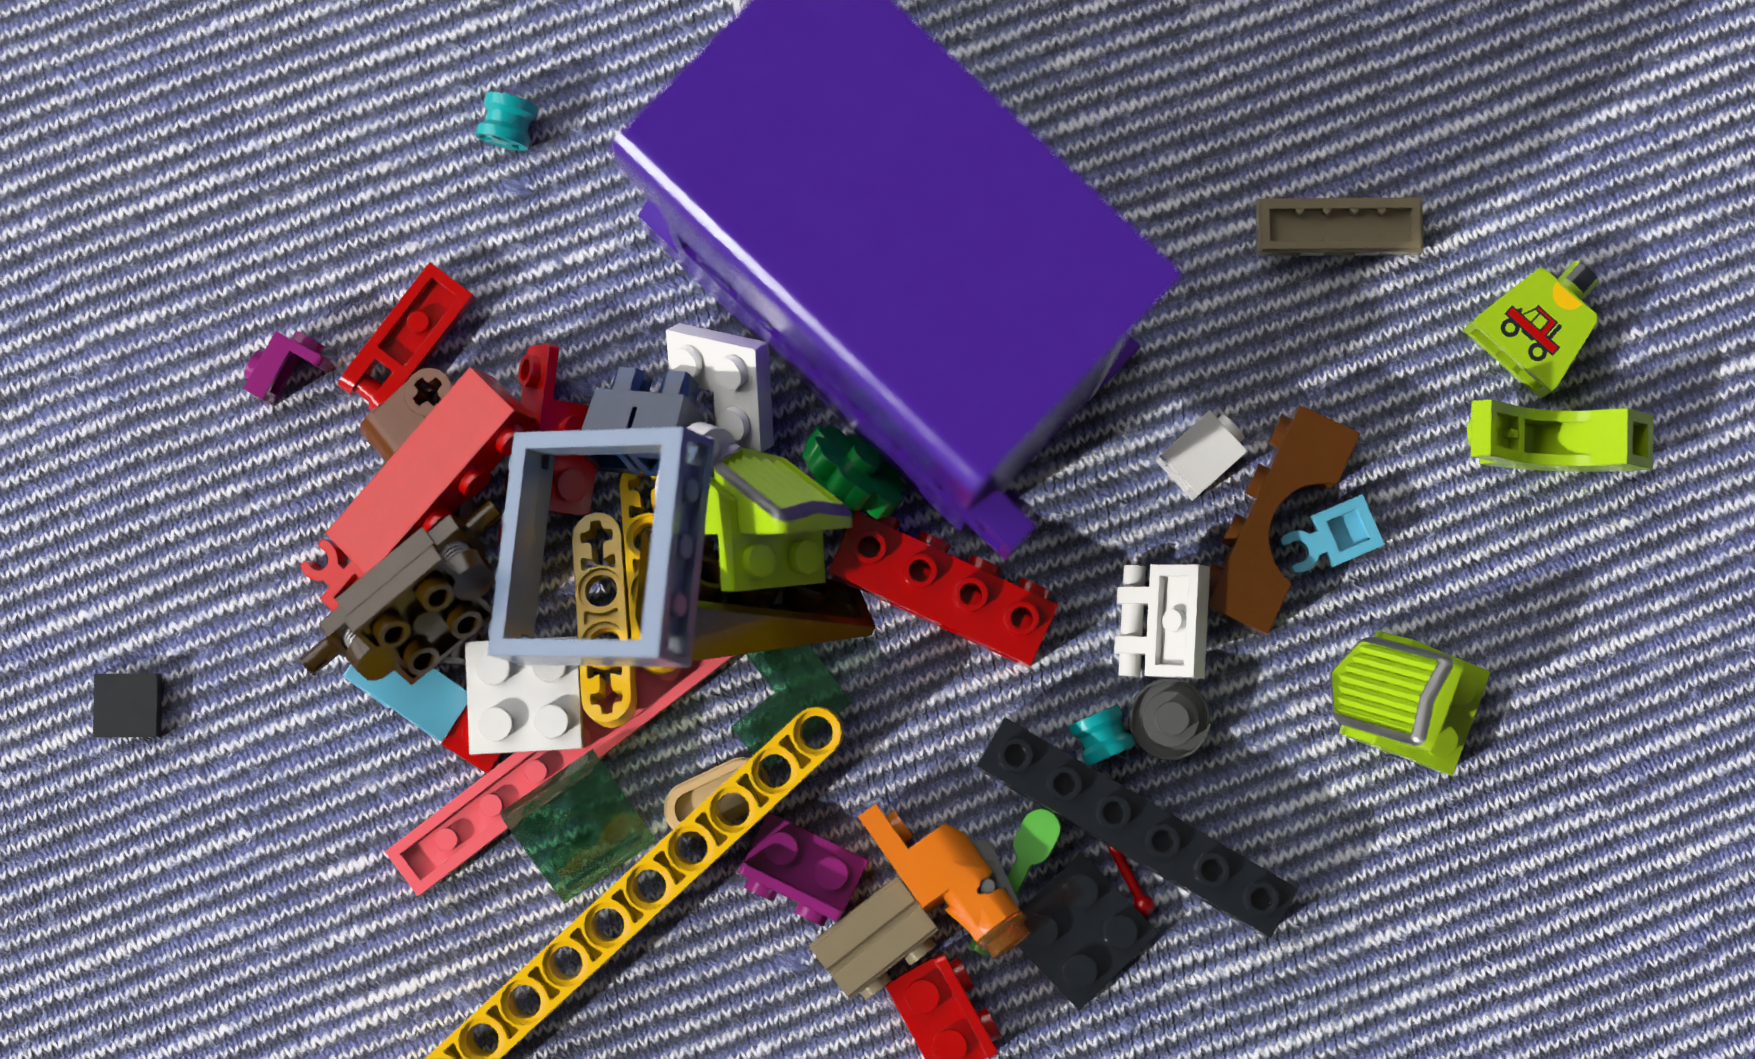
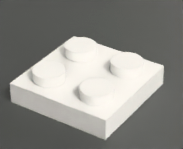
M578 636L534 639H578ZM489 641L465 642L469 754L584 749L579 666L521 665L489 656Z

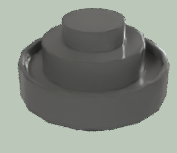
M1160 679L1144 686L1133 698L1128 711V729L1130 734L1133 735L1136 745L1145 754L1160 760H1179L1193 754L1205 742L1210 729V709L1204 696L1193 685L1179 679Z

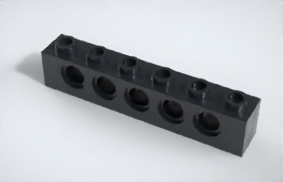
M1006 717L998 724L974 766L975 769L1038 806L1050 810L1067 823L1113 848L1261 936L1268 938L1273 936L1299 889Z

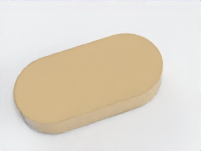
M739 757L731 759L676 785L668 793L664 802V816L668 825L672 829L679 825L750 758ZM762 766V776L770 784L769 775ZM728 793L721 801V814L728 822L746 815L750 811L749 803L741 794ZM688 831L683 834V836L688 837L701 835L694 831Z

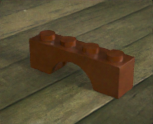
M1301 405L1292 412L1290 417L1283 414L1280 415L1267 443L1276 447L1267 467L1258 463L1244 493L1253 497L1244 517L1237 513L1234 514L1221 543L1230 548L1221 566L1214 563L1210 566L1208 613L1259 637L1269 634L1291 586V583L1275 564L1270 550L1269 530L1274 513L1282 501L1295 492L1306 489H1330L1336 485L1361 433Z

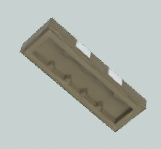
M1422 197L1257 199V256L1421 255L1424 252Z

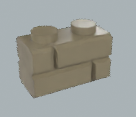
M896 875L842 917L839 922L833 924L810 942L808 946L849 999L860 992L864 999L867 1000L892 980L886 971L902 958H905L908 964L912 965L933 949L936 943L930 936L939 929L902 880Z

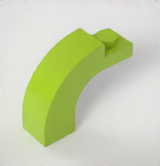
M1492 399L1475 400L1471 403V418L1467 425V438L1471 446L1470 457L1479 458V464L1523 470L1568 472L1653 470L1654 415L1630 408L1587 411L1541 410L1520 407Z

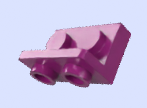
M768 812L737 873L748 878L744 885V888L772 902H774L778 893L798 902L794 910L796 914L824 927L828 918L836 922L840 921L868 860L772 812Z

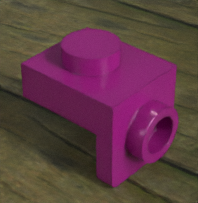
M297 330L291 339L275 331L266 349H258L249 360L244 372V378L248 380L243 389L274 407L300 359L327 374L333 364L321 356L325 346Z

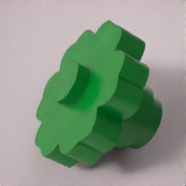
M827 425L826 427L818 426L805 442L807 448L803 451L802 456L807 462L811 473L815 475L813 480L845 503L852 512V517L856 511L863 508L876 519L882 517L889 518L903 502L901 495L906 488L899 475L888 464L882 462V458L856 435L848 434L846 436L832 425Z

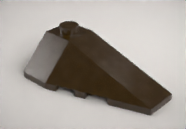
M645 529L641 537L635 618L640 633L652 530ZM704 538L691 660H706L871 636L876 627L861 590L825 578V583L745 591H721L719 552L713 550L715 541ZM667 636L666 648H668V644H669V637H668V636Z

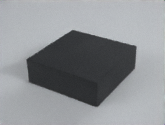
M94 674L93 737H161L162 674Z

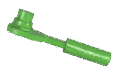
M1037 809L1030 812L1023 820L1014 838L1013 846L1017 859L1007 878L1017 898L1020 896L1018 892L1032 865L1046 861L1052 854L1061 836L1062 825L1060 819L1050 810ZM1002 930L979 944L972 938L969 947L981 955L989 956Z

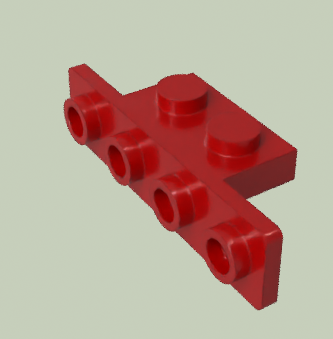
M547 343L528 347L527 354L521 360L518 371V381L520 386H522L520 404L537 419L527 432L573 431L582 429L589 406L553 399L559 356L558 345ZM583 455L555 456L549 513L581 518L591 513L596 468ZM508 468V470H507L506 477H505V491H506V494H507L508 479H509V468ZM501 523V525H500V529H499V533H498V544H499V548H500V546H501V538H502V529H503L502 523Z

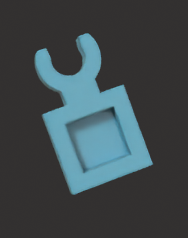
M1363 494L1310 516L1309 519L1315 532L1309 534L1305 531H1292L1278 541L1280 548L1290 543H1299L1305 549V559L1289 568L1291 574H1301L1308 571L1317 563L1319 556L1324 553L1332 568L1385 545Z

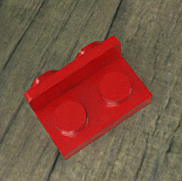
M942 951L892 979L885 986L925 1059H985L987 1057L991 1059L999 1054L993 1042L1001 1038L1002 1035L987 1008L984 1007L976 1012L965 992L975 986L959 957L948 962Z

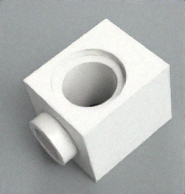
M1209 410L1157 458L1156 462L1193 501L1247 452L1241 444L1245 437L1236 424L1226 415L1222 414L1217 418Z

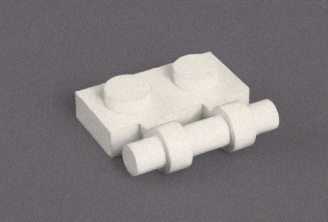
M1124 565L1123 587H1117V604L1122 605L1120 636H1115L1114 654H1119L1118 676L1140 677L1141 655H1146L1145 676L1204 679L1210 567L1203 565H1150L1149 587H1145L1146 566ZM1144 606H1148L1147 637H1142Z

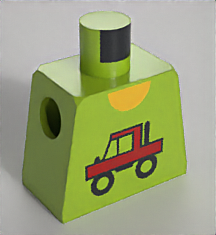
M1573 261L1558 279L1545 268L1539 267L1469 322L1462 331L1541 399L1559 385L1599 319L1597 314L1583 302L1584 298L1599 283V279L1590 268L1579 261Z

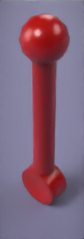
M1107 846L1135 899L1133 906L1144 917L1151 915L1155 908L1154 900L1150 896L1144 895L1124 855Z

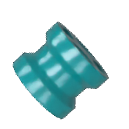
M487 92L483 103L487 109L486 117L483 122L477 125L475 136L484 142L516 151H527L531 141L527 134L529 123L537 118L539 107L533 102L514 95Z
M1119 704L1068 726L1072 737L1080 739L1084 748L1081 757L1086 765L1090 766L1136 745L1133 735L1125 732L1120 722L1123 713Z

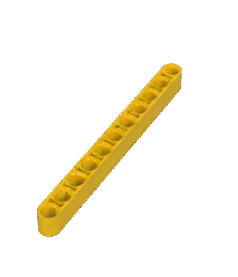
M821 706L808 708L799 713L425 1059H502L837 750L844 736L843 722L838 714L829 708ZM812 716L824 717L832 726V740L824 748L811 747L803 738V726L807 719ZM769 755H781L788 760L791 766V776L785 785H770L763 778L761 771L762 763ZM728 793L741 794L749 803L750 811L744 823L733 824L722 816L720 809L721 801ZM685 832H698L707 841L708 851L702 861H689L681 854L679 842ZM644 870H655L665 879L666 890L661 899H648L640 892L638 880ZM602 909H615L623 917L624 930L620 937H607L599 930L597 917ZM560 947H571L579 952L583 965L578 975H566L558 968L556 955ZM528 985L537 990L541 1000L540 1009L537 1013H526L518 1008L515 1002V992L518 986ZM477 1024H488L496 1030L499 1037L496 1051H485L477 1046L474 1041V1030Z

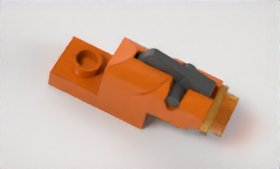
M874 804L858 816L927 914L946 901L948 906L944 910L972 935L978 948L981 951L987 949L993 959L1004 955L1029 936L1030 931L1023 923L1027 917L1019 910L1020 902L989 840H970L968 835L945 823L908 849L905 843L912 839L913 835L895 810L885 816L877 804Z

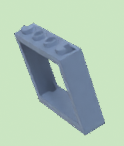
M685 427L514 432L512 454L508 463L509 479L506 504L502 515L503 529L499 563L495 572L496 588L492 621L489 625L488 655L521 665L690 667L715 440ZM687 452H689L688 463L686 462ZM661 453L640 640L534 639L555 456ZM667 636L669 637L668 648H666Z

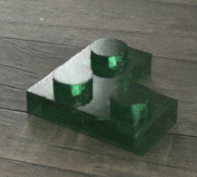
M809 645L746 654L775 693L731 727L751 754L754 755L802 711L821 706L831 709L836 714H840L853 702ZM812 716L807 719L802 730L804 740L829 721L821 716ZM772 754L766 757L762 763L764 771L783 758V756Z

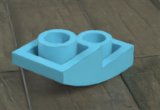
M350 664L342 677L386 708L393 709L438 741L444 739L467 705V691L435 668L427 672L413 685H410L395 670L382 679L368 681Z

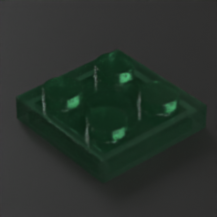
M594 749L588 751L500 812L506 826L564 904L657 841L650 827Z

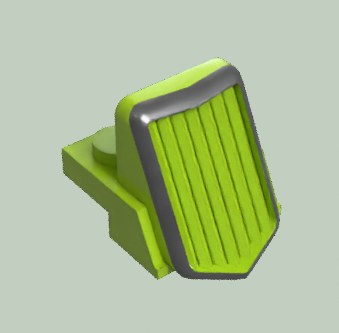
M741 447L717 461L714 465V477L710 478L705 534H718L721 591H745L825 583L823 530L853 528L852 512L849 507L783 457Z
M1377 630L1375 637H1366L1356 643L1330 672L1332 712L1337 722L1342 724L1339 734L1385 753L1398 755L1442 774L1453 776L1491 672L1413 639Z

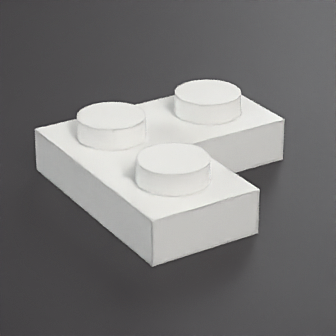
M682 323L667 329L669 370L686 371L699 384V388L713 391L716 426L727 430L732 435L735 444L744 448L763 452L774 446L768 342Z

